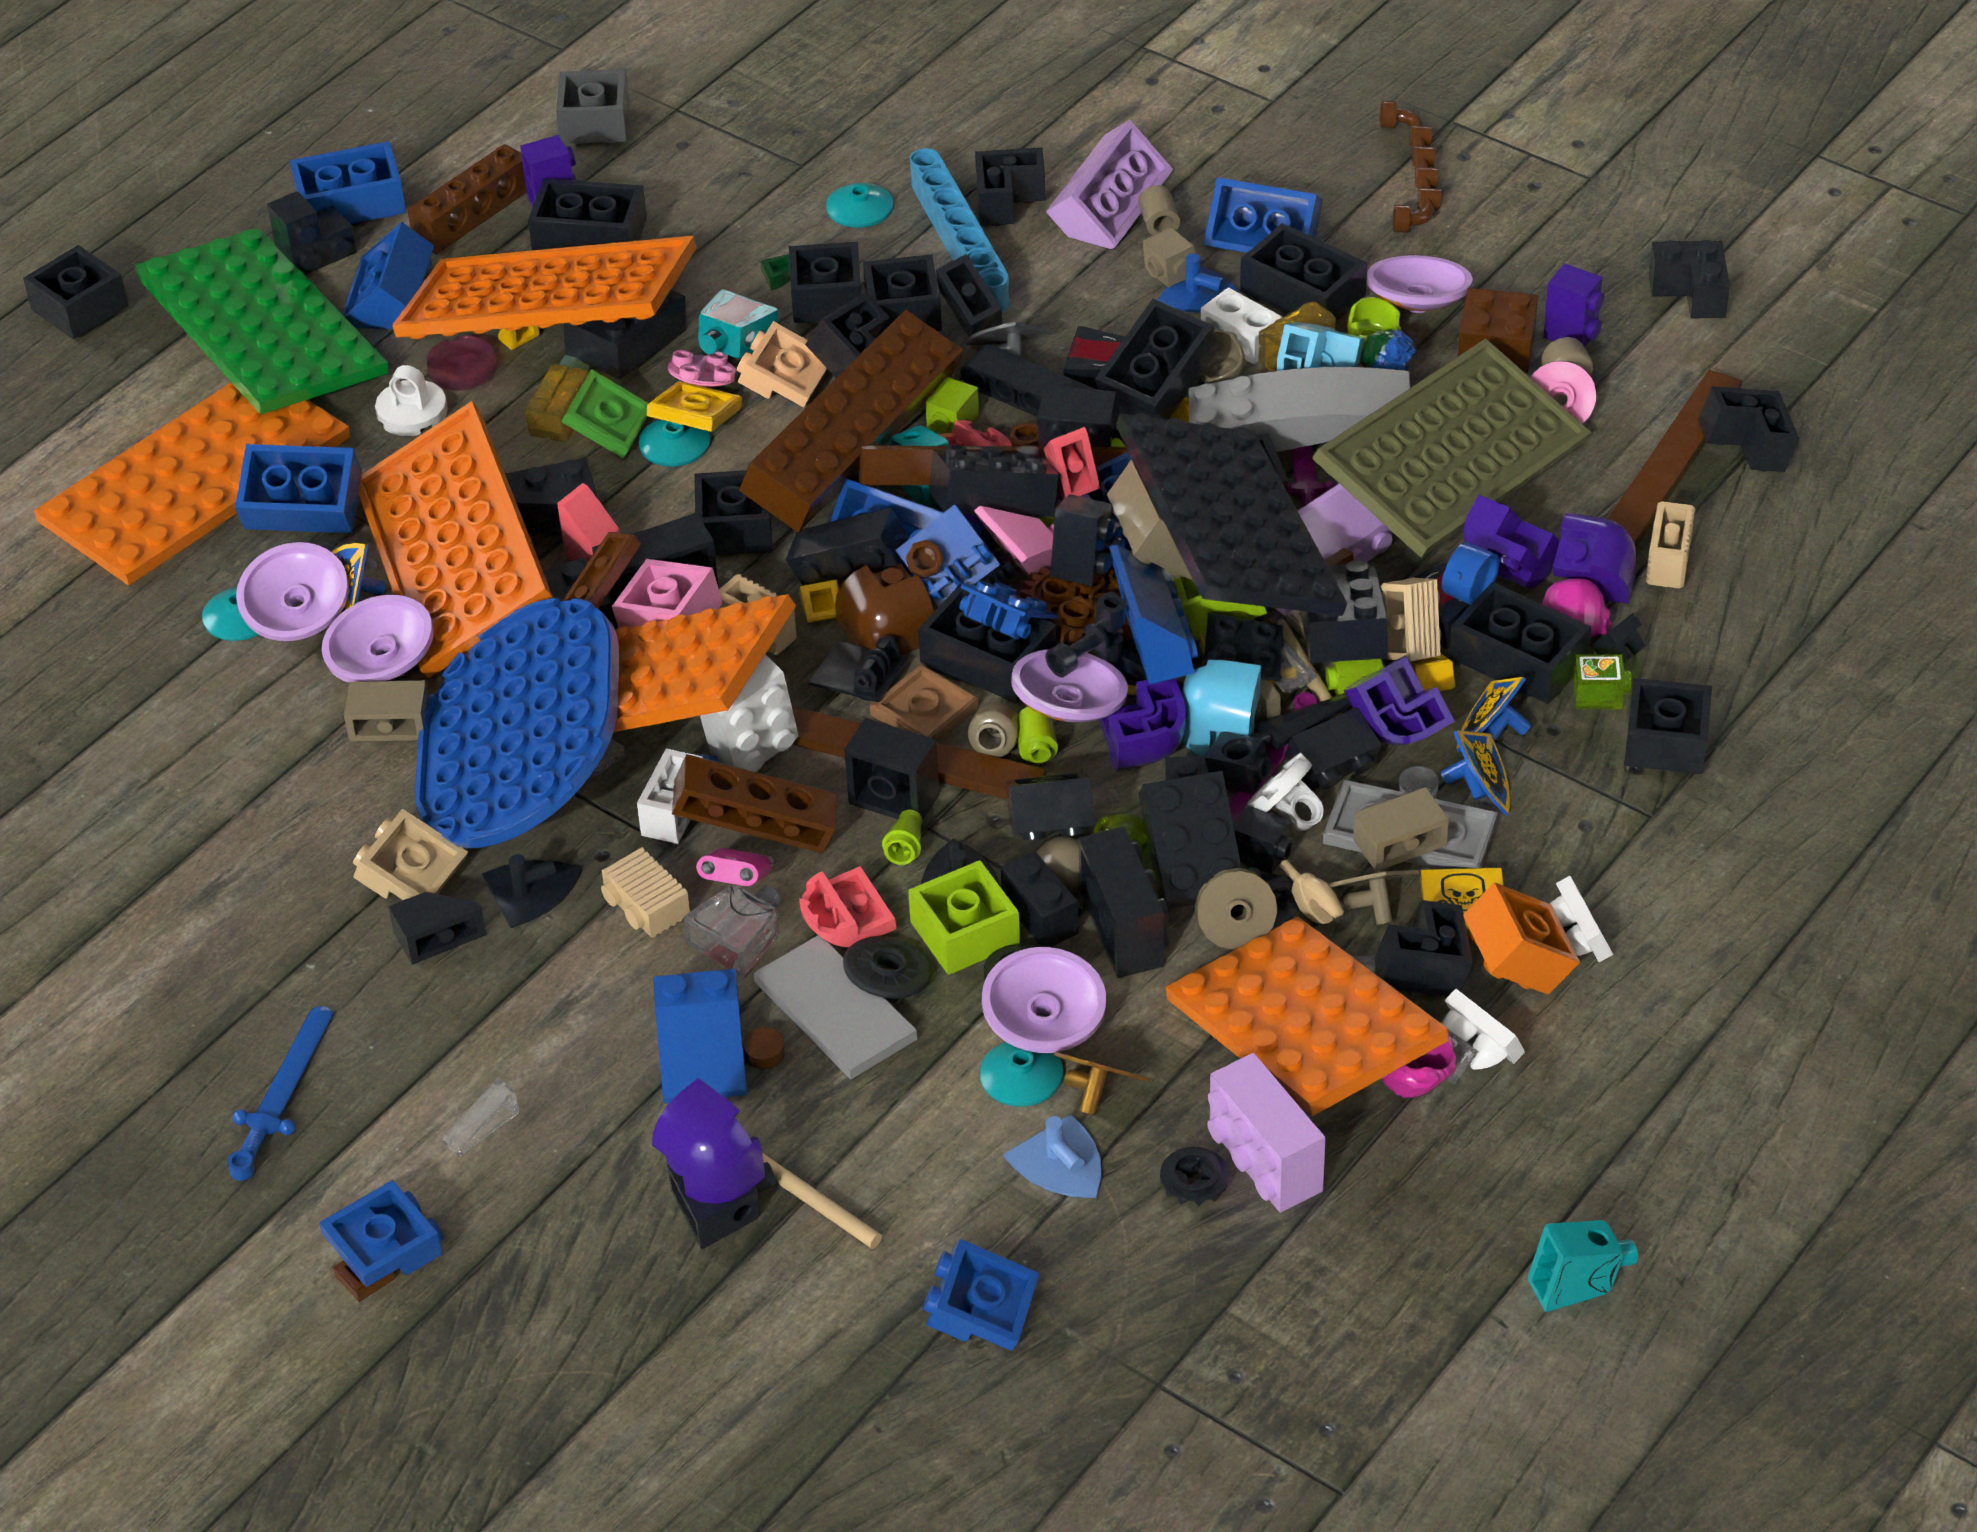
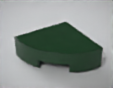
M789 254L760 261L761 271L771 291L784 286L790 281Z

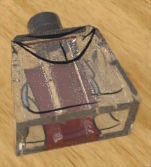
M730 885L684 916L687 944L726 968L736 969V974L741 977H748L778 938L779 925L775 908L781 904V896L769 885L762 887L755 895L738 885Z

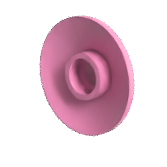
M1558 361L1540 367L1531 375L1530 378L1554 400L1558 395L1567 396L1568 400L1562 407L1581 424H1584L1591 416L1596 404V389L1592 378L1583 368L1570 362Z

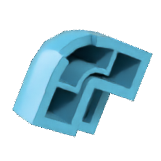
M1299 322L1285 324L1277 357V371L1321 367H1358L1364 338L1334 331V328Z
M1208 660L1206 666L1194 669L1193 674L1186 675L1181 692L1186 711V729L1182 742L1188 749L1195 754L1205 756L1221 732H1231L1244 736L1254 734L1255 712L1261 694V665L1226 660Z

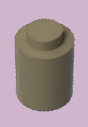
M1161 185L1146 188L1140 194L1138 204L1148 232L1154 236L1168 228H1173L1177 231L1180 226V218L1170 190Z

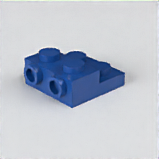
M393 1180L319 1222L323 1236L365 1287L375 1283L398 1268L407 1276L442 1255L440 1242L444 1240V1236L439 1225L431 1217L426 1219L421 1214V1208L414 1195L410 1191L404 1193Z
M959 1239L951 1253L943 1251L936 1265L934 1276L941 1278L938 1287L932 1285L924 1301L922 1310L929 1313L926 1325L964 1342H967L971 1334L1013 1351L1019 1341L1040 1273Z

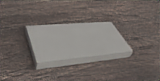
M1344 780L1323 834V844L1362 852L1353 840L1355 812L1363 810L1368 806H1374L1405 794V792ZM1435 799L1449 818L1447 846L1404 862L1435 869L1482 868L1497 824L1498 812Z
M819 935L753 973L754 982L850 1080L917 1040V1030L885 998L869 994L859 989L849 980L843 968V957Z

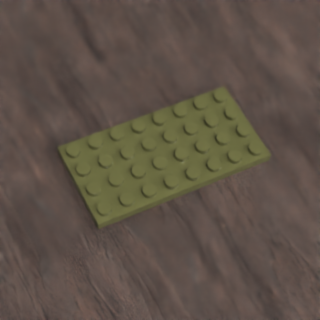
M1484 339L1318 448L1312 459L1422 558L1464 528L1467 515L1478 495L1500 503L1585 443L1591 432L1493 344Z

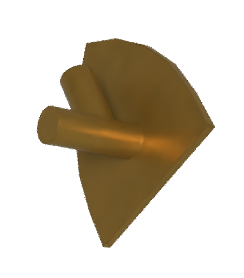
M1054 1052L1053 1055L1091 1066L1089 1074L1069 1070L1064 1078L1066 1085L1084 1090L1079 1111L1087 1114L1096 1115L1107 1071L1146 1082L1150 1080V1078L1062 1053Z

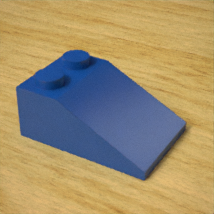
M736 969L653 977L663 1102L670 1103L697 1078L701 1079L723 1097L747 1095Z

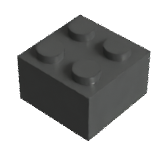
M626 69L560 72L556 114L559 136L564 144L572 143L578 145L583 143L627 141L629 93Z

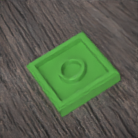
M591 369L561 422L619 457L624 458L647 418L648 402Z

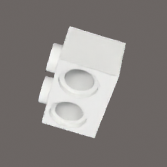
M1229 287L1201 307V320L1212 324L1214 330L1226 331L1235 335L1238 343L1243 348L1245 359L1254 365L1281 343L1282 316Z
M665 749L637 802L641 836L676 844L679 843L691 819L672 815L674 779L686 754L689 753ZM689 754V755H692V756H696V757L703 758V756H698V755H694V754Z

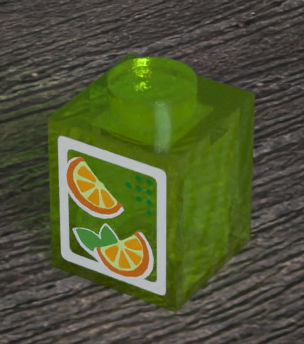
M1575 655L1573 675L1575 709H1622L1624 694L1631 692L1630 670H1624L1622 655Z

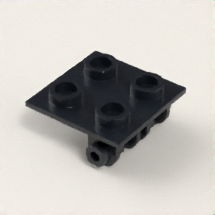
M1208 612L1203 666L1207 665L1208 660H1226L1261 665V679L1280 682L1283 625Z
M892 635L880 637L874 649L838 641L809 680L808 685L823 688L830 692H839L859 697L866 701L880 702L908 663V658L899 656L898 641Z

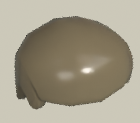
M1215 330L1219 350L1199 377L1204 384L1235 379L1243 374L1246 362L1245 354L1232 333Z
M1069 835L1049 839L1039 848L1037 854L1071 893H1075L1079 887L1078 838Z

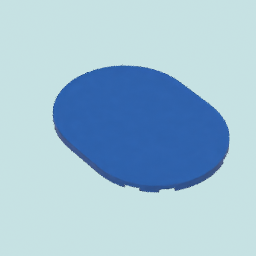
M550 598L515 610L478 635L481 641L475 644L465 655L459 652L442 673L445 679L436 695L430 694L427 700L424 729L419 731L415 802L421 820L441 833L443 838L457 847L480 848L491 846L515 838L534 828L560 809L582 787L603 757L614 732L618 713L619 642L612 623L592 603L578 598H573L571 601H560L559 598Z

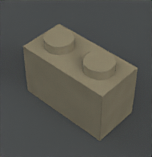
M426 681L349 682L344 709V719L349 741L418 740L419 731L424 729L427 700L429 698Z
M1425 787L1355 812L1353 840L1377 872L1446 847L1449 818Z

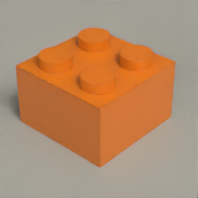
M1494 882L1463 914L1470 929L1469 936L1478 946L1484 958V967L1495 978H1505L1518 983L1524 989H1534L1549 995L1580 964L1551 904Z

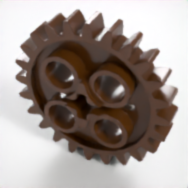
M1041 567L1039 574L1031 572L1029 581L1023 582L1020 598L1026 600V597L1029 596L1046 602L1048 604L1046 610L1059 615L1058 619H1042L1056 624L1057 640H1059V643L1067 645L1073 644L1084 637V630L1088 624L1096 623V604L1101 595L1114 592L1121 597L1118 581L1114 578V570H1110L1106 575H1102L1091 587L1051 577L1050 570L1046 567ZM1125 615V623L1117 630V633L1124 639L1130 640L1132 632Z

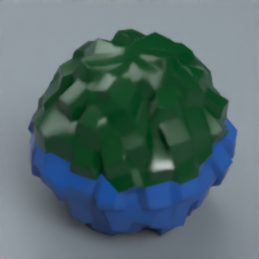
M1388 329L1384 332L1378 331L1368 335L1366 345L1361 350L1360 363L1364 368L1408 371L1410 366L1406 363L1412 359L1414 353H1418V350L1414 347L1413 340L1400 330Z

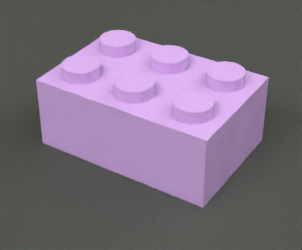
M1251 1053L1211 1073L1210 1093L1208 1094L1210 1120L1207 1123L1209 1132L1218 1144L1223 1143L1228 1149L1236 1167L1241 1172L1246 1171L1252 1178L1259 1195L1265 1201L1270 1200L1281 1213L1323 1192L1325 1136L1254 1053Z

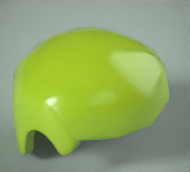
M1375 297L1361 298L1351 308L1347 323L1348 333L1364 338L1363 349L1369 334H1374L1378 331L1384 332L1388 329L1401 330L1399 326L1400 312L1386 300Z

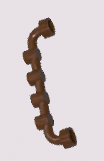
M1382 101L1379 116L1380 127L1395 128L1396 122H1403L1410 129L1409 145L1412 146V166L1415 167V187L1418 189L1417 206L1420 211L1410 212L1409 205L1395 204L1392 221L1393 232L1408 233L1409 226H1417L1428 222L1433 216L1434 209L1440 208L1441 190L1432 189L1437 187L1438 169L1430 168L1434 167L1435 148L1430 147L1432 127L1423 126L1420 118L1415 113L1397 108L1396 101Z

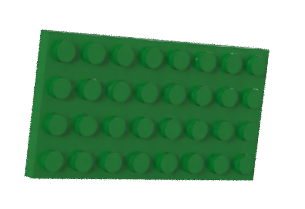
M260 228L248 229L230 237L214 239L210 243L193 248H184L179 252L163 257H154L146 262L135 265L136 277L260 415L388 374V362L316 286L286 258Z

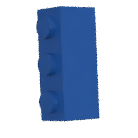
M1217 177L1203 245L1247 253L1282 223L1315 238L1323 199L1317 194Z
M403 222L399 223L361 257L342 315L355 328L393 329V323L423 284L424 276L432 265L430 257L434 245Z

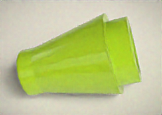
M914 810L903 811L882 840L884 854L894 864H909L920 855L923 819L918 812Z

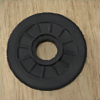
M877 936L859 940L848 948L843 958V968L849 980L859 989L878 997L897 999L913 996L921 992L928 985L932 976L931 964L925 954L914 945L897 938ZM878 965H891L895 967L896 970L883 969Z

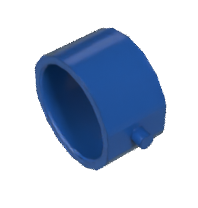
M1467 541L1460 544L1450 557L1443 574V593L1471 605L1488 585L1495 581L1499 570L1498 555Z

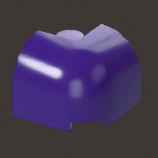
M1478 495L1467 515L1464 525V542H1470L1498 555L1499 570L1497 575L1531 589L1543 582L1551 572L1560 541L1554 534L1522 521L1509 507Z
M1566 513L1560 527L1561 538L1553 564V576L1590 580L1598 586L1604 600L1629 604L1637 574L1636 546L1630 534L1620 523L1606 518Z
M1406 656L1397 659L1369 676L1357 680L1344 689L1352 708L1358 707L1378 740L1386 744L1402 746L1425 739L1455 722L1438 688L1434 687L1423 690Z
M1175 678L1149 685L1148 680L1136 682V704L1121 707L1115 713L1099 720L1109 747V760L1116 771L1154 764L1172 755L1180 745L1186 729L1185 702Z
M699 1078L682 1090L666 1106L653 1131L652 1146L666 1156L668 1165L676 1174L683 1176L686 1196L698 1202L713 1204L733 1201L747 1193L765 1178L762 1148L759 1138L755 1136L749 1138L745 1129L735 1118L740 1110Z

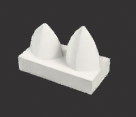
M1571 876L1557 882L1556 885L1562 895L1549 904L1552 905L1563 928L1577 922L1576 925L1566 932L1576 955L1581 956L1593 951L1598 962L1612 956L1613 953Z
M1455 989L1447 997L1445 1002L1450 1011L1441 1024L1447 1028V1033L1453 1042V1048L1467 1042L1475 1034L1478 1035L1470 1054V1066L1473 1070L1489 1068L1505 1058L1515 1064L1525 1053L1514 1033L1460 991Z

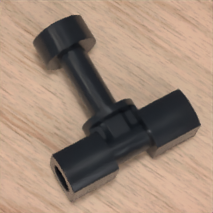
M1114 592L1101 595L1096 604V623H1090L1085 627V636L1070 646L1059 643L1046 652L1045 659L1050 670L1056 676L1063 678L1076 670L1078 667L1077 659L1091 650L1092 655L1107 661L1111 665L1116 664L1121 658L1123 637L1117 633V630L1125 623L1127 602Z

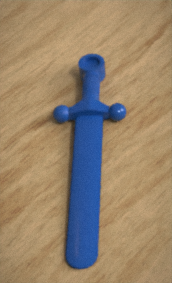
M318 1006L311 1009L257 1112L247 1113L243 1109H238L233 1113L232 1120L235 1124H246L251 1128L240 1151H236L228 1157L229 1172L233 1179L243 1181L253 1176L255 1172V1156L267 1135L281 1132L287 1136L295 1132L296 1125L292 1120L285 1119L282 1121L279 1118L332 1018L333 1013L329 1007Z

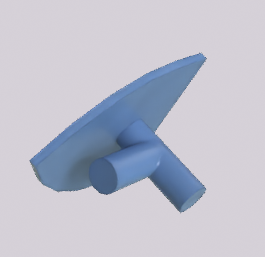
M1072 1114L1062 1120L1057 1116L1049 1117L1045 1122V1130L1003 1154V1157L1011 1166L1033 1184L1048 1191L1070 1197L1097 1198L1101 1182L1100 1156L1094 1140Z

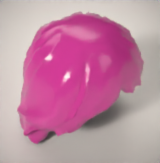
M1573 578L1555 582L1547 590L1542 601V605L1591 626L1590 637L1606 634L1609 632V626L1612 625L1609 619L1611 613L1605 606L1603 595L1598 586L1590 580Z
M1449 1034L1448 1042L1382 1078L1383 1083L1396 1095H1400L1403 1098L1419 1097L1433 1090L1437 1085L1450 1077L1456 1069V1055Z

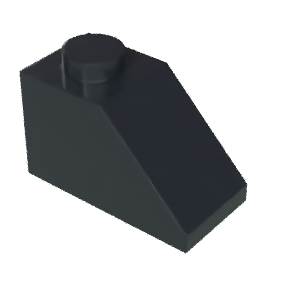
M424 892L388 906L394 935L412 965L486 936L482 908L477 902Z

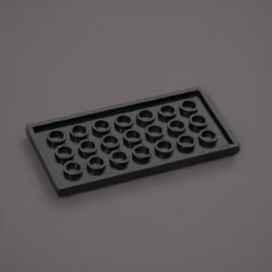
M1120 413L1116 427L1202 599L1343 616L1348 602L1255 432L1242 427L1230 429L1222 428L1212 423H1203L1201 425L1186 423L1177 418L1165 420L1152 418L1142 413L1135 415Z

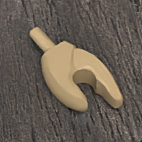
M1288 860L1281 862L1280 867L1294 882L1291 891L1295 901L1307 918L1319 924H1328L1333 920V917L1337 918L1343 915L1344 911L1336 894L1325 881L1316 878L1311 873L1301 875Z

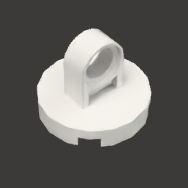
M402 365L396 369L389 382V387L380 393L375 404L378 421L384 424V429L387 432L399 436L420 435V429L430 425L434 427L443 421L448 410L443 390L435 383L426 381L424 375L418 369L409 365Z
M1302 753L1297 754L1283 766L1285 769L1275 777L1272 776L1247 803L1249 806L1265 812L1272 808L1280 817L1290 820L1291 828L1297 831H1306L1320 822L1324 811L1320 799L1301 780L1312 766L1311 762ZM1297 802H1303L1308 805L1312 813L1310 821H1304L1297 816L1295 811Z

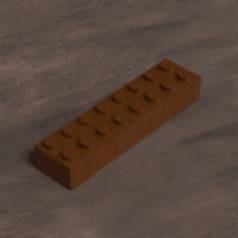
M905 310L750 462L739 491L799 533L841 490L844 479L851 480L859 472L861 446H885L891 437L925 405L926 400L944 379L952 377L963 349Z

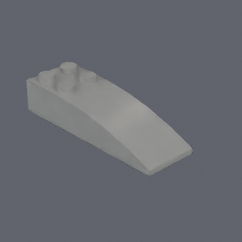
M1321 367L1259 373L1210 384H1202L1189 388L1190 423L1201 425L1203 423H1212L1219 427L1230 429L1242 427L1255 432L1256 435L1268 433L1276 452L1329 442L1410 389L1409 371L1380 368Z

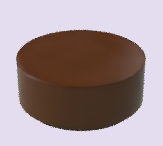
M760 1027L750 1031L743 1040V1051L746 1061L757 1068H770L780 1063L785 1056V1043L782 1034L776 1029L769 1027Z

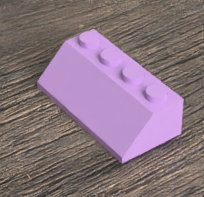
M1129 119L1102 137L1046 210V213L1068 237L1113 249L1141 214L1138 204L1140 194L1148 187L1162 185L1173 168Z
M1341 484L1336 485L1298 510L1324 560L1342 548H1346L1353 552L1354 561L1367 562L1376 555L1384 553L1392 545V531L1355 499ZM1275 608L1285 616L1286 613L1292 611L1289 609Z

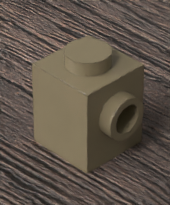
M1168 228L1142 241L1145 269L1148 270L1153 278L1159 279L1168 288L1186 280V256L1192 253L1195 254L1193 244L1173 228Z

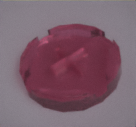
M457 336L458 341L450 343L449 339L443 340L435 345L427 355L428 376L433 383L444 389L467 390L475 388L491 379L497 370V359L492 345L479 337Z

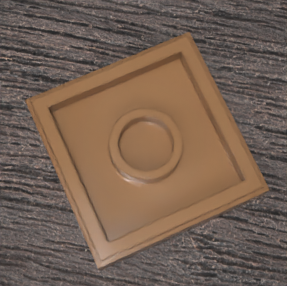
M920 664L889 689L880 702H873L870 705V715L882 723L915 734L924 735L938 742L978 708V697Z

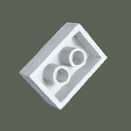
M766 654L728 711L700 716L710 754L716 756L723 764L757 772L767 760L778 752L787 750L799 736L784 673Z

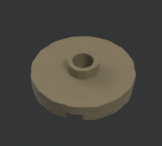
M1241 868L1222 870L1213 875L1214 877L1199 890L1195 903L1196 921L1205 936L1219 947L1235 950L1252 939L1267 935L1274 926L1277 915L1276 897L1269 884L1253 871ZM1243 905L1244 910L1240 916H1231V910L1234 906Z

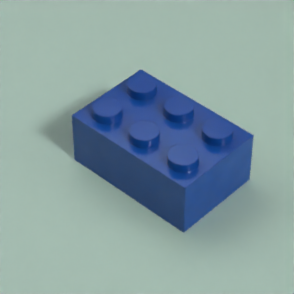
M389 141L290 160L295 191H298L317 212L333 205L350 224H358L362 221L378 218H389L406 213L401 180Z
M246 444L235 505L244 529L352 533L362 468L354 448Z

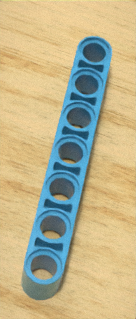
M928 148L914 151L910 155L912 189L950 257L954 261L967 254L1002 308V312L1006 311L1010 305L1008 273L937 151Z

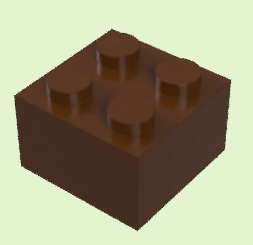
M1468 288L1459 331L1458 356L1482 340L1487 339L1524 373H1528L1536 329L1538 295Z

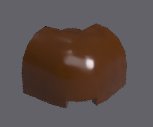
M901 563L874 574L867 565L853 572L843 582L836 595L835 602L836 622L853 645L874 649L880 637L892 635L898 641L899 655L919 649L918 629L934 612L930 597L919 576L911 577Z

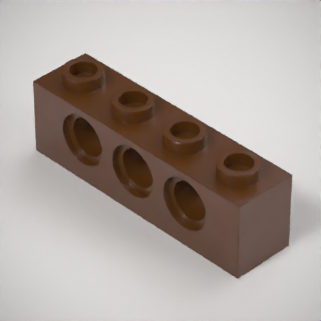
M503 144L407 209L410 228L434 245L432 253L437 255L527 193L521 152Z
M686 754L674 779L672 815L822 854L836 829V793Z

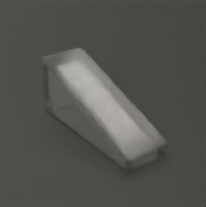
M498 1077L441 1138L442 1143L458 1157L462 1156L519 1113L516 1091Z

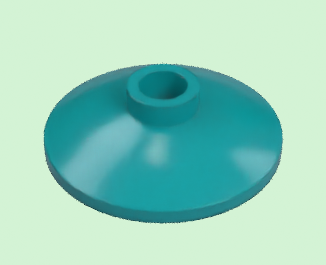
M872 183L844 185L833 191L826 201L828 216L834 222L852 228H864L879 224L890 216L894 207L892 195L885 188Z
M661 419L649 424L639 437V448L642 455L650 462L666 467L683 466L697 461L708 451L711 443L709 431Z
M237 587L216 594L207 602L203 609L202 620L204 627L211 635L222 640L241 641L259 635L245 623L240 614L236 599Z
M1005 1042L993 1048L984 1057L980 1066V1081L986 1093L1002 1104L1014 1107L1033 1106L1046 1101L1059 1089L1063 1080L1062 1062L1059 1057L1053 1056L1054 1053L1030 1052Z

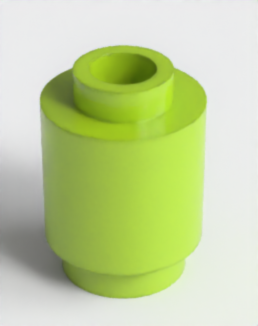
M1029 707L1024 708L1018 715L1019 733L1017 741L1020 756L1031 763L1046 762L1053 758L1058 751L1054 720L1037 713Z

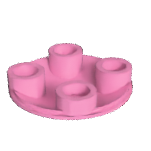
M676 350L673 352L672 361L668 364V371L672 376L697 386L714 387L727 385L738 378L736 368L727 362L728 355L718 351L706 356L693 355V353L686 350Z

